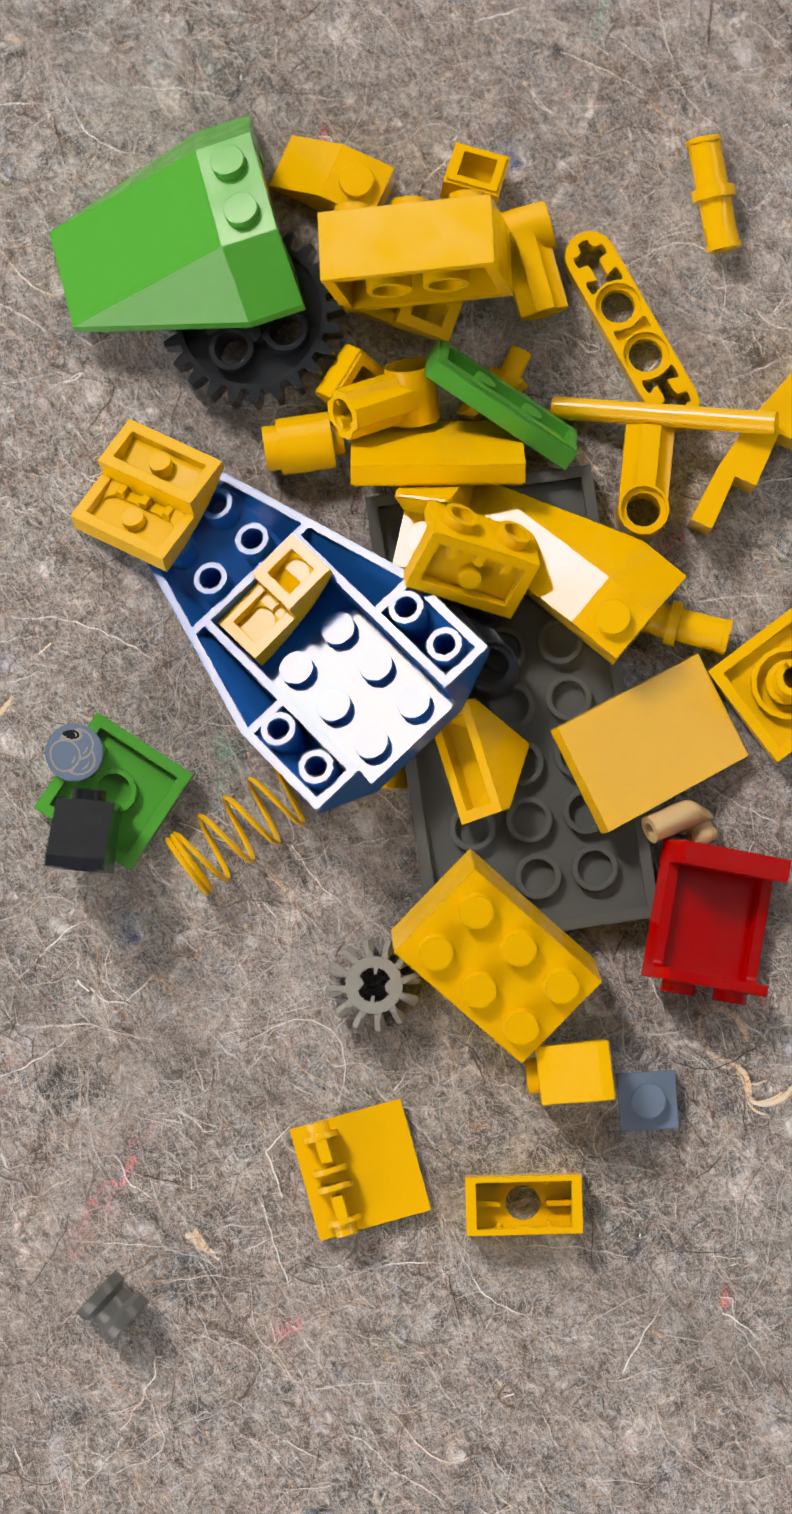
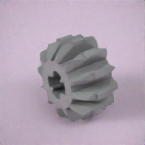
M366 936L363 937L362 942L366 955L365 958L359 960L354 949L349 945L341 948L344 957L353 966L350 970H347L338 964L331 963L328 967V972L335 976L346 978L345 985H332L326 987L325 991L328 997L347 994L349 1000L334 1010L337 1018L345 1016L353 1007L360 1010L353 1022V1030L360 1032L363 1029L368 1013L374 1014L376 1033L383 1034L386 1032L384 1012L389 1010L399 1025H404L407 1022L405 1014L396 1006L399 999L410 1006H419L421 999L418 996L402 991L403 985H417L423 982V977L418 973L404 977L401 976L399 970L408 964L401 958L395 964L389 960L394 951L392 939L388 938L386 940L382 955L379 957L374 956L372 937ZM370 968H374L375 975H377L379 969H382L390 978L384 986L388 996L378 1002H375L374 995L368 1001L358 991L364 985L360 975Z

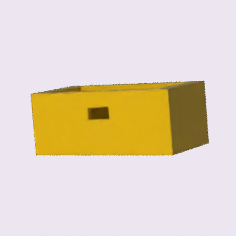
M579 1172L465 1175L466 1235L496 1236L583 1233L582 1175ZM522 1185L534 1189L540 1199L537 1213L526 1220L514 1218L506 1208L508 1193L513 1188Z

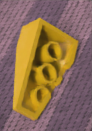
M501 485L473 486L469 509L476 514L494 520L517 522L535 536L540 567L525 594L612 665L617 662L687 577L639 538Z

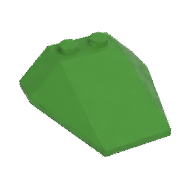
M250 114L194 133L49 232L72 325L76 333L252 328L306 310L293 262L281 237L262 167H265L264 159Z

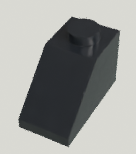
M72 788V799H56L44 866L62 870L114 874L120 805L115 802H106L107 791Z

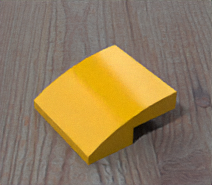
M129 419L97 460L102 474L70 517L76 529L167 572L201 520L217 487L224 466L222 461Z

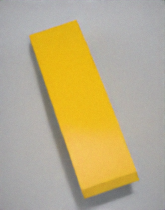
M792 373L758 410L778 412L779 426L777 434H740L713 474L686 526L687 528L707 536L713 528L730 487L733 486L751 494L759 481L774 444L792 451Z

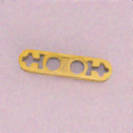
M586 231L577 234L570 240L565 250L564 268L566 274L639 402L663 404L665 401L664 396L658 385L650 393L646 391L643 385L658 381L668 370H671L675 378L667 379L665 383L671 396L675 399L684 396L688 402L686 403L687 406H699L700 399L694 385L612 242L599 232ZM586 246L591 253L601 250L604 255L600 258L598 266L603 277L606 280L612 273H616L619 280L607 282L595 294H591L588 287L596 286L597 278L589 266L578 268L575 264L580 258V247ZM613 293L624 294L632 301L634 307L632 316L627 321L621 323L608 320L601 310L603 299ZM650 342L660 350L661 363L655 370L642 372L635 369L631 364L629 351L635 344ZM667 427L675 429V433L685 430V428Z

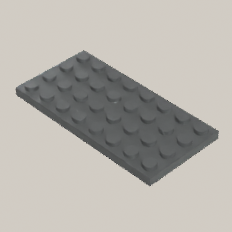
M591 464L567 467L566 470L560 468L526 473L525 483H522V485H501L600 523ZM395 493L365 497L373 553L393 563L404 510L396 500ZM524 594L511 619L480 610L501 639L513 650L517 658L519 677L513 689L501 697L489 698L480 695L472 688L467 700L477 699L530 745L510 809L464 825L461 823L435 738L405 765L424 895L471 849L563 931L651 918L656 883L649 840L644 834L641 819L645 816V813L608 833L601 834L550 731L626 690L621 657L614 665L609 663L527 594ZM488 655L478 677L482 681L496 683L506 676L509 665L501 656Z

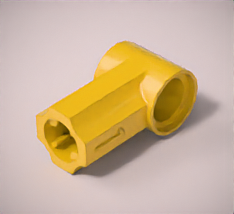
M540 201L500 212L510 229L513 296L520 322L544 319L567 310V298L553 250H556L553 227L545 202Z
M404 358L392 361L383 367L384 374L335 389L333 397L327 401L329 420L335 425L339 436L353 440L393 426L414 428L437 422L440 419L437 386L435 382L425 376L427 358Z
M644 423L625 425L618 504L614 514L615 524L620 532L643 541H648L656 537L664 527L670 512L668 498L675 429ZM638 499L649 501L657 511L656 522L643 527L635 525L627 515V505Z

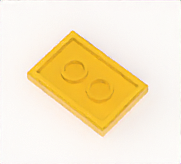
M437 421L414 428L393 426L351 440V485H522V483H525L526 476L524 443L493 421Z
M699 654L685 658L550 730L601 834L618 828L749 756Z

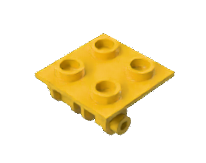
M400 1098L289 1129L320 1241L333 1237H346L358 1233V1230L431 1210Z

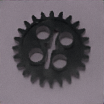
M289 231L282 240L293 262L306 310L252 328H220L212 336L205 335L207 329L167 330L176 332V334L163 342L165 348L169 353L182 352L176 358L173 365L180 373L194 369L190 374L188 382L195 390L209 382L207 395L214 402H217L227 390L229 403L235 409H239L245 395H250L255 408L262 410L265 394L272 393L280 405H284V388L291 385L298 393L304 395L306 389L302 377L307 373L321 380L324 375L316 364L318 359L335 360L337 357L334 350L326 343L327 339L344 338V332L341 327L331 323V320L346 315V312L342 305L329 301L333 296L320 280V261L311 265L317 255L316 249L309 243L296 252L298 239L292 231ZM295 322L302 326L299 338L292 344L280 345L275 342L277 330L285 323ZM235 341L247 343L248 350L241 361L235 364L222 362L223 350L227 345Z

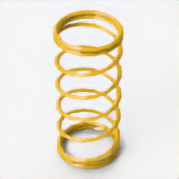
M275 768L274 771L298 818L258 779L253 776H248L247 778L249 789L274 838L232 797L225 794L222 797L223 805L249 856L203 813H198L197 815L198 823L219 861L224 875L180 833L173 831L170 837H165V842L174 856L205 896L210 897V893H214L215 888L184 845L217 878L223 882H230L231 878L228 867L205 823L243 860L254 864L256 860L253 849L230 804L269 842L274 845H280L279 833L254 784L295 824L301 827L305 826L304 815L284 777Z

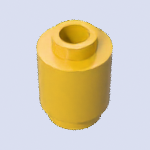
M328 411L275 419V425L261 427L268 472L282 470L284 476L336 468L335 456L346 455L344 438L339 436L335 425L330 422Z

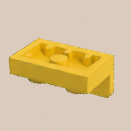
M429 500L424 509L426 529L403 571L405 586L511 619L540 567L534 534L521 524L511 520L498 521L476 514L468 507L458 503L447 505L435 500Z

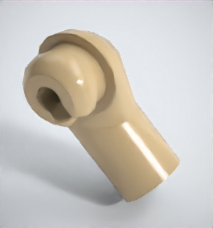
M691 800L676 802L641 819L644 834L652 843L659 842L677 833L681 835L686 834L690 841L711 844L718 838V831L711 822L714 819L711 812Z

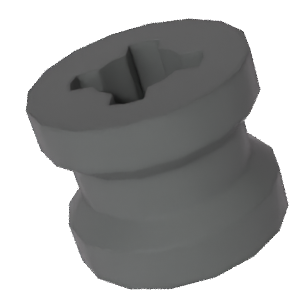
M115 1270L76 1313L84 1321L93 1320L101 1328V1337L111 1344L149 1303V1300L141 1293L133 1294L127 1289L124 1284V1277Z

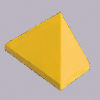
M468 699L462 711L434 737L462 825L510 809L530 745L477 699Z

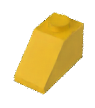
M292 135L270 181L269 188L321 212L334 211L336 205L344 202H363L368 204L369 207L384 206L395 184V168L344 144Z
M598 1038L540 1045L534 1051L535 1058L524 1061L528 1094L539 1093V1100L542 1105L615 1099L609 1041L606 1039Z

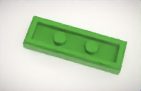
M438 339L428 352L425 376L562 469L566 470L577 456L578 438L576 429L446 341Z

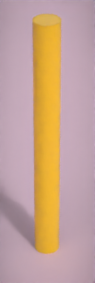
M554 396L551 402V413L562 420L617 424L644 423L672 428L776 435L779 426L778 412L560 396Z

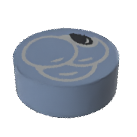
M81 724L64 725L55 730L47 741L45 748L46 762L51 771L65 781L83 782L89 780L98 773L104 762L105 751L100 737L87 726Z

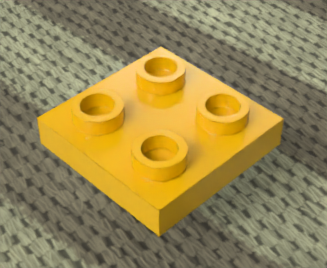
M791 608L707 671L713 684L775 764L792 752Z

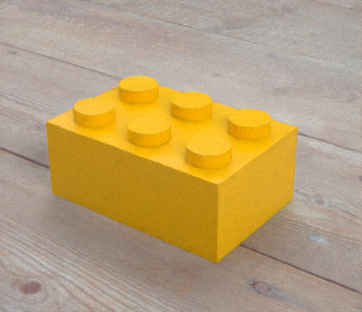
M465 189L450 193L449 199L426 201L424 197L410 195L393 199L391 205L369 207L368 204L363 202H344L336 205L334 211L318 212L320 280L336 302L343 306L345 312L513 296L510 229L491 194L484 195L479 190Z
M471 849L391 929L394 953L521 1064L602 983L595 959Z

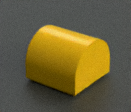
M456 142L443 180L440 199H449V194L454 191L472 189L479 190L484 195L491 194L496 205H498L511 157Z
M344 344L316 389L315 394L327 404V401L333 397L335 389L384 374V368L360 348Z

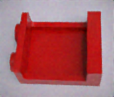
M664 839L641 976L661 979L660 991L694 996L696 985L714 988L712 1000L746 1005L748 995L767 997L769 986L757 984V975L773 882L788 883L792 860L690 840Z

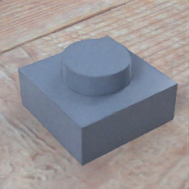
M675 1070L616 1073L621 1132L679 1128Z

